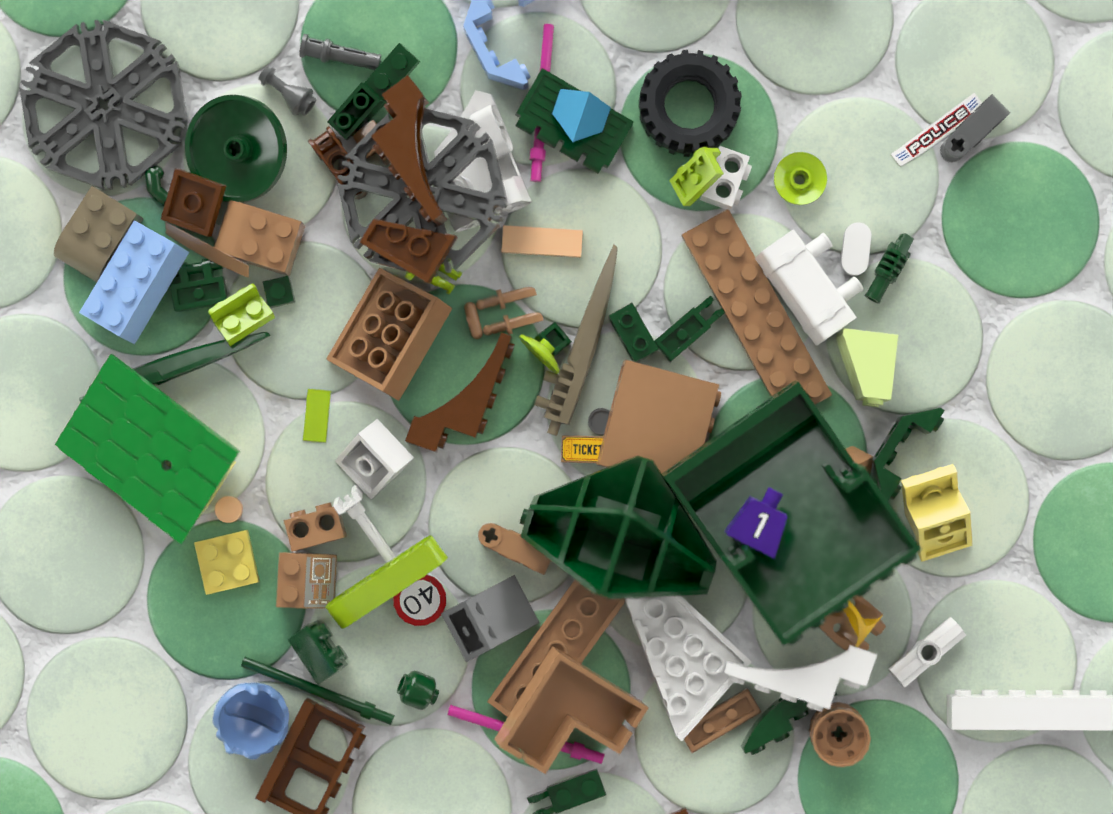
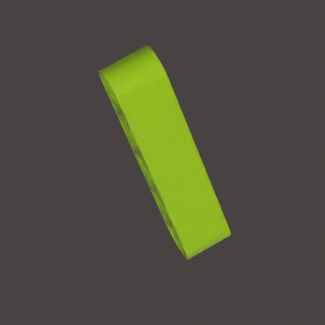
M429 535L333 598L325 608L340 628L344 629L439 567L447 560L448 556L434 537Z

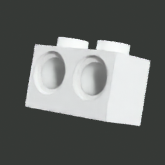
M719 146L721 154L716 160L724 174L701 196L700 200L726 210L729 209L730 211L733 204L737 206L743 193L739 186L742 179L747 181L752 165L748 164L750 156ZM728 161L737 163L739 171L735 173L728 172L725 169V163ZM719 186L727 187L730 191V196L726 198L719 197L716 194V188Z

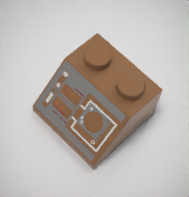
M280 552L276 607L325 608L335 598L337 555Z

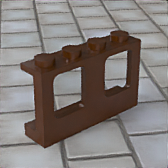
M310 698L305 699L255 799L263 803L268 801L292 814H328L330 808L326 807V804L330 797L336 798L342 786L338 780L342 772L345 774L349 772L354 762V759L350 758L354 748L358 750L361 748L367 736L362 733L365 726ZM322 719H326L353 734V738L341 761H337L310 746V740ZM297 768H302L329 783L316 810L289 798L285 794L286 788Z

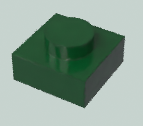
M289 276L262 281L269 308L296 303Z

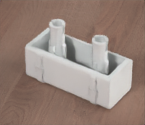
M793 229L764 249L755 260L799 321L803 331L809 335L817 346L857 318L846 302L864 289L856 277H852L851 280L836 289L815 260L816 257L832 247L830 239L822 233L819 237L805 245Z

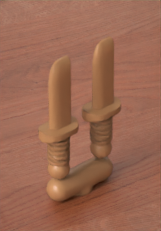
M524 287L502 293L501 289L496 290L497 296L478 300L476 306L473 302H467L464 306L468 326L474 339H480L483 333L488 336L492 333L503 332V330H507V334L510 335L513 334L512 329L544 321L543 315L538 312L509 319L508 315H504V322L486 325L482 331L477 309L483 310L488 307L491 308V306H498V304L501 309H505V304L537 295L533 287Z

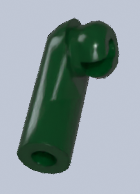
M155 165L145 173L146 190L164 206L168 192L161 187L164 170L162 167Z

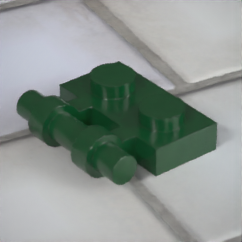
M207 258L202 259V262L193 264L183 262L175 276H180L181 283L170 285L174 311L180 312L210 307L226 300L228 294L225 277H214L213 275L214 270L223 269V266ZM191 274H204V279L190 281Z

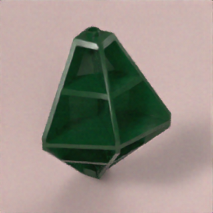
M638 455L534 496L529 510L524 508L519 524L524 525L520 537L593 594L608 599L707 595L716 571L717 559L655 462Z

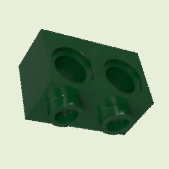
M633 302L609 315L608 319L633 362L638 363L659 350Z

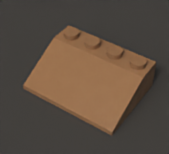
M379 268L326 360L399 401L453 308L428 292Z

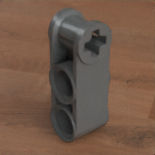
M991 94L943 142L940 148L942 158L947 162H957L999 125L1010 112ZM954 144L959 147L955 152L951 150Z

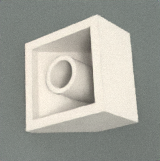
M376 419L356 435L335 462L370 499H373L404 470L414 457Z

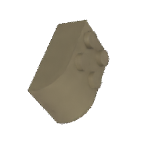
M91 186L60 234L54 248V256L97 283L133 221L135 220L141 224L144 218Z

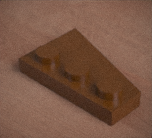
M373 219L361 238L360 243L430 284L458 237L456 235L442 234L431 230L417 229L402 224Z

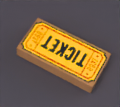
M562 435L561 462L597 463L603 436Z

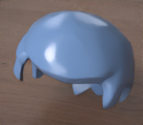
M241 683L233 686L221 696L213 712V725L218 730L216 737L223 742L228 754H238L248 759H257L260 755L271 753L276 745H280L288 732L289 710L285 700L277 690L266 684Z

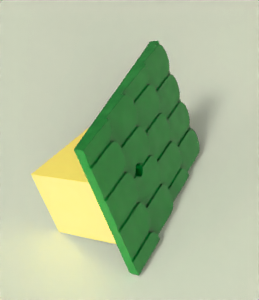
M110 354L54 444L60 451L85 468V471L118 494L125 502L180 544L184 542L198 518L212 502L236 464L235 459L240 453V450L113 354Z

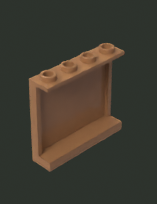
M624 360L596 465L609 467L638 455L653 460L660 472H665L705 444L707 432L711 433L714 426L715 418L711 417L713 408L718 407L721 398V392L718 391L719 384Z

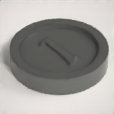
M598 408L589 415L588 425L594 433L604 435L610 412L608 409Z

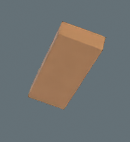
M746 688L710 709L684 740L690 751L694 753L761 713V710L749 689Z

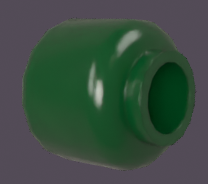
M411 671L409 674L402 676L397 687V694L400 695V701L403 704L418 710H424L429 704L434 705L438 698L439 690L436 689V681L433 677L419 671Z

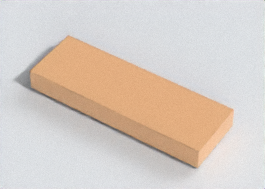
M503 225L501 252L581 258L583 230Z

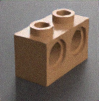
M331 502L315 506L316 512L306 514L304 509L290 513V519L284 520L292 552L347 537L342 516L332 507ZM325 515H330L334 518L335 524L331 530H325L321 525V520ZM300 522L306 523L309 529L308 534L303 538L299 537L295 531L297 524Z

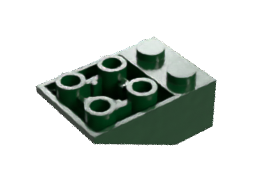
M318 620L304 626L288 639L317 685L348 665L345 661L348 658L347 654L340 645H334L330 639L333 634L326 623L320 624Z

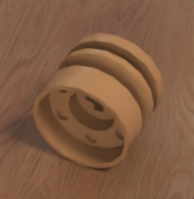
M833 702L830 709L823 708L822 712L816 710L810 720L809 734L813 747L819 757L828 764L837 767L854 765L863 759L869 750L871 740L869 728L859 712L849 704ZM837 726H840L844 731L840 733V737H835L832 732L836 731Z

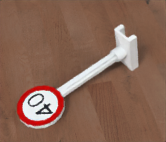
M356 484L352 487V497L350 498L348 494L344 496V503L340 497H337L334 500L333 507L339 515L347 511L352 519H356L387 563L396 556L364 513L365 508L360 503L363 492ZM427 574L393 596V606L397 615L404 622L414 626H426L435 622L442 615L441 613H443L446 606V592L442 583L437 578Z

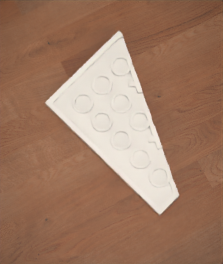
M682 596L625 598L675 736L682 741L734 683L728 680L729 675L724 673L727 662L730 661L749 666L752 662Z

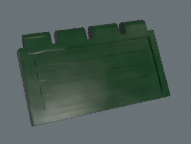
M542 68L515 116L519 117L515 126L532 135L535 128H538L540 130L536 137L538 140L554 149L559 141L562 142L563 145L559 152L578 162L581 155L586 156L582 165L599 174L602 167L607 169L634 121L610 108L602 133L572 142L552 115L560 89L581 90Z

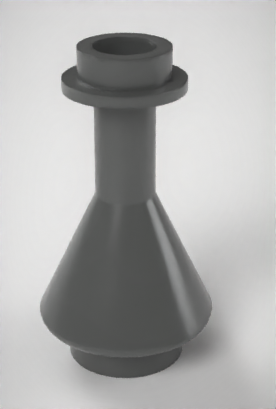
M265 67L258 77L261 85L265 86L268 83L281 92L293 115H307L316 102V98L312 96L313 90L311 88L286 84L274 75L275 68Z

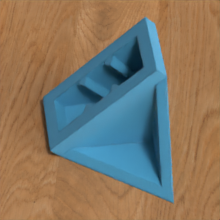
M560 89L552 115L572 142L602 133L611 107L591 92Z

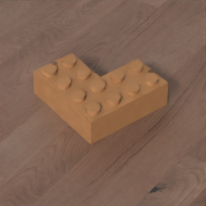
M552 646L494 740L500 748L519 759L522 758L527 764L546 774L574 728L579 729L620 754L633 734L622 723L626 720L632 727L637 728L649 707L635 696Z

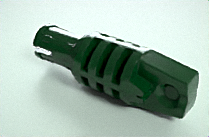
M902 233L895 243L890 242L874 270L876 277L864 295L867 299L880 304L888 286L896 282L911 255L908 250L914 240L913 237Z

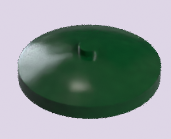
M224 95L204 104L192 118L185 137V157L190 173L226 185L222 201L248 202L265 195L280 179L287 160V140L281 122L267 105L249 96Z

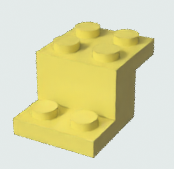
M953 464L901 480L904 513L914 532L916 542L922 549L918 552L921 562L973 546L971 513L958 489L957 471Z

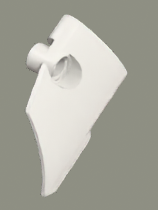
M475 90L461 117L471 119L481 127L475 134L476 138H480L484 133H487L490 139L493 140L508 199H496L502 200L507 205L506 208L497 207L494 210L495 215L502 217L529 205L532 201L512 155L513 144L492 94ZM452 128L444 141L434 151L435 157L458 135L455 129ZM481 157L476 158L450 184L485 193L489 192L492 188V182L486 160ZM447 213L454 232L464 231L480 225L477 220Z

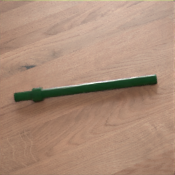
M246 656L242 661L241 667L358 712L361 717L368 720L373 718L392 725L395 715L375 708V704L367 701L362 703Z

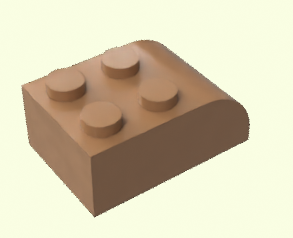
M229 201L214 248L241 262L290 276L306 226L299 220L244 203Z

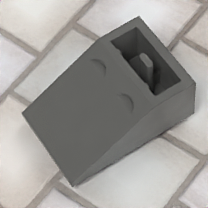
M515 575L441 613L466 662L539 623Z

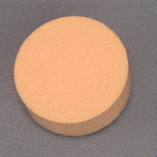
M225 496L216 503L215 514L220 521L233 523L242 516L243 505L236 497Z

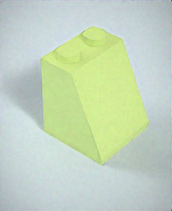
M845 328L836 333V341L855 399L863 401V406H883V403L891 400L898 335Z

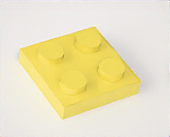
M248 530L194 542L206 595L260 582Z

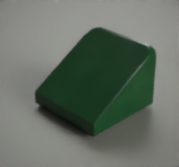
M556 322L552 323L534 338L539 342L543 338L555 348L552 352L553 357L572 342Z

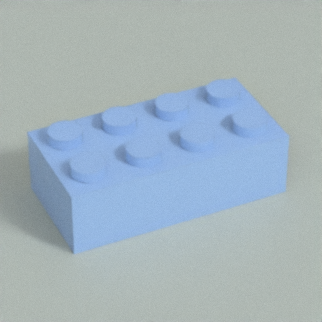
M134 220L79 313L117 336L135 344L189 252Z

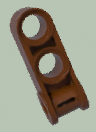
M328 126L324 133L314 140L309 139L308 143L318 157L324 161L339 184L347 185L348 183H343L338 179V175L348 176L350 168L336 170L334 169V164L338 159H345L344 157L348 153L331 127ZM360 191L355 195L354 199L360 200L368 192Z

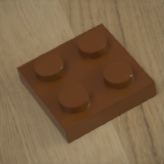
M175 169L161 220L201 235L212 237L226 185L182 169Z

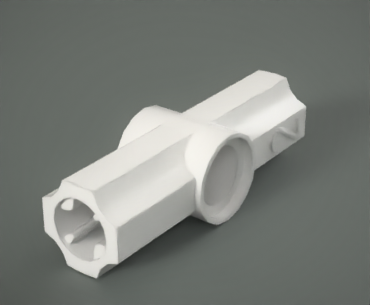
M949 617L927 637L916 642L914 647L888 670L905 688L929 666L938 663L941 656L962 640L966 634L958 623ZM926 645H930L933 649V654L929 659H923L921 656L922 648Z

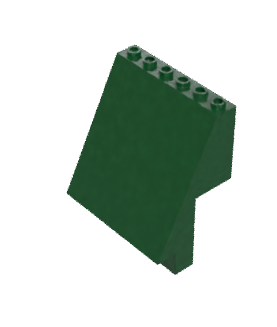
M796 380L662 473L667 483L783 646L797 643L802 639V633L806 630L820 627L825 623L826 616L832 612L839 613L849 605V600L856 595L862 597L872 589V584L879 579L884 581L890 578L895 573V568L902 563L907 565L913 562L918 557L917 553L922 550L866 468L854 462L804 388ZM768 487L784 494L777 509L787 514V520L774 558L728 536L724 532L746 500L752 496L762 501Z

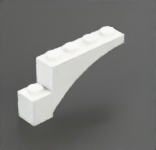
M849 645L848 650L839 655L806 666L786 669H765L728 661L724 673L729 675L728 680L744 685L746 680L755 684L754 689L769 694L771 689L781 692L780 697L796 703L798 698L807 701V707L822 712L823 708L830 709L840 678L845 679L843 684L856 689H859L860 685L867 687L877 654Z

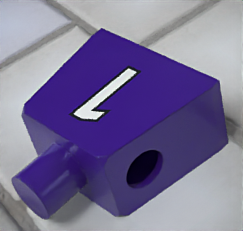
M768 487L762 501L750 496L724 532L728 536L774 558L787 520V514L777 509L784 494Z

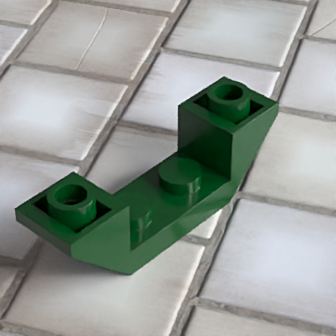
M935 408L898 417L873 457L872 472L875 483L888 501L889 499L894 500L900 492L902 486L899 483L902 478L884 468L885 464L889 466L898 453L895 451V448L899 442L904 443L912 431L909 428L910 425L924 434H929L932 430L936 432L944 421V418L941 417L945 411L944 409Z

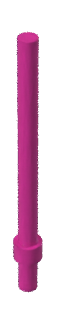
M544 24L540 70L543 68L548 72L551 69L553 24ZM535 128L533 148L530 149L529 160L532 161L530 181L541 182L542 162L546 158L544 143L536 138L540 132L538 128Z
M450 705L447 714L499 731L504 724V721ZM565 742L560 750L571 754V758L578 760L583 758L602 764L605 755L604 753L585 748V744L574 742V744Z

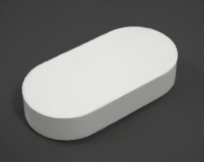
M853 223L844 232L840 265L843 272L849 276H858L868 267L872 235L869 227L863 223Z

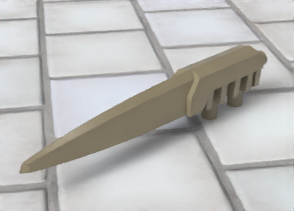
M613 244L584 312L567 358L568 364L563 363L561 365L559 374L548 370L545 372L543 380L555 384L551 398L547 399L537 395L534 403L535 406L546 409L543 418L551 420L547 433L557 436L561 424L570 425L596 351L613 283L618 251L615 244Z

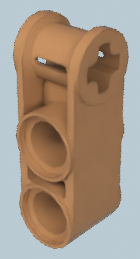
M487 523L480 528L478 538L482 545L514 562L522 563L523 566L545 575L551 560L520 537L521 534L494 523ZM491 528L496 529L495 535L498 536V539H492L490 543L486 542V536L483 535V531H489Z

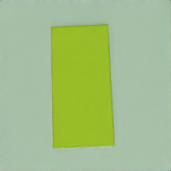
M308 389L303 441L326 443L331 391Z

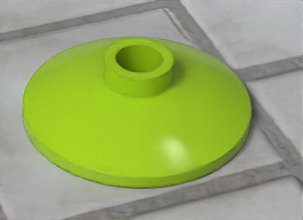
M794 152L785 156L778 163L774 172V185L778 194L785 201L795 205H806L816 201L824 192L827 185V172L823 163L816 156L807 152ZM795 177H803L804 183L801 185L796 184Z
M521 334L519 336V339L527 349L547 368L556 374L560 372L558 364L552 355L555 348L543 338L539 342L526 335Z

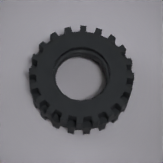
M682 50L681 54L673 55L671 53L667 55L665 60L654 64V68L650 73H647L641 87L639 98L640 121L645 126V132L648 137L651 136L656 141L655 144L659 148L663 146L669 150L668 153L673 155L677 152L684 154V157H690V154H694L696 150L702 147L718 148L730 136L741 112L740 102L742 94L738 90L736 76L733 77L729 72L730 67L727 64L723 66L718 62L717 56L708 57L703 55L704 51L698 50L697 53H688V50ZM685 81L697 82L705 86L711 93L714 101V110L710 119L702 126L693 129L682 128L674 124L667 116L665 109V98L669 90L676 84Z

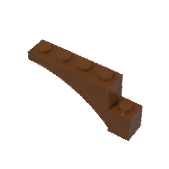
M407 75L382 94L387 101L383 106L393 119L371 135L376 142L373 148L382 159L387 157L392 165L388 168L397 180L402 178L407 186L403 188L412 201L416 199L422 206L419 211L428 223L433 221L440 226L447 221V218L438 206L431 191L422 155L423 114L425 106L429 102Z
M501 333L484 367L458 395L424 416H414L405 441L437 453L439 448L444 449L449 434L445 433L446 428L473 438H477L478 433L483 435L488 419L484 418L487 408L492 410L497 394L493 393L496 383H502L506 369L502 368L505 358H511L515 344L511 343L512 336Z

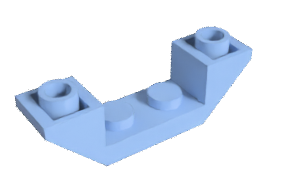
M472 0L463 25L464 32L488 79L522 90L529 88L527 80L531 77L524 63L519 65L517 59H514L497 68L496 66L500 63L493 50L488 52L484 44L488 40L481 26L476 28L493 19L491 10L494 9L492 0Z

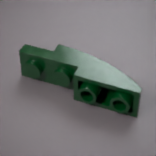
M398 43L364 83L361 82L327 123L345 140H348L387 103L382 94L404 77L409 76L421 61L402 43Z
M783 698L776 700L762 713L747 733L741 744L743 752L745 754L750 752L751 755H755L766 749L765 744L773 740L775 743H778L790 736L789 732L794 730L789 719L794 718L796 721L809 714L808 710L811 709L807 707L808 702L798 698L796 703Z

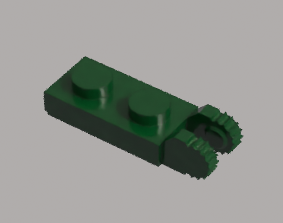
M711 295L696 308L693 307L654 340L660 352L669 362H672L708 331L711 325L725 313L722 308L716 310L707 321L699 314L714 301Z
M596 768L547 786L545 790L528 796L527 799L529 803H536L549 796L552 805L538 809L533 814H552L554 812L557 814L606 796V791Z

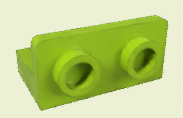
M699 148L694 152L693 157L686 164L680 166L677 169V173L669 180L683 206H691L724 174L716 160L721 154L719 148Z
M254 283L239 289L234 295L218 302L213 308L208 310L213 324L229 346L275 319L274 313L262 299Z

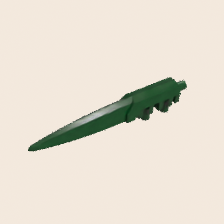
M268 332L249 334L231 346L228 345L226 340L204 344L135 367L133 370L150 383L161 385L233 355L271 335Z

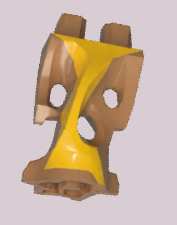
M856 595L852 598L855 601V605L849 600V605L839 613L832 612L826 616L825 623L819 627L844 651L848 650L849 645L868 651L869 644L864 640L869 633L875 636L880 635L886 628V625L881 620L883 614L863 597ZM838 623L840 625L839 631L835 632L833 627L835 624Z

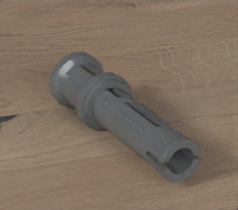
M308 34L303 35L299 51V57L301 58L309 56L321 59L323 63L331 60L371 70L377 69L381 64L382 57L381 54L333 44V41L330 39L323 41L310 38Z

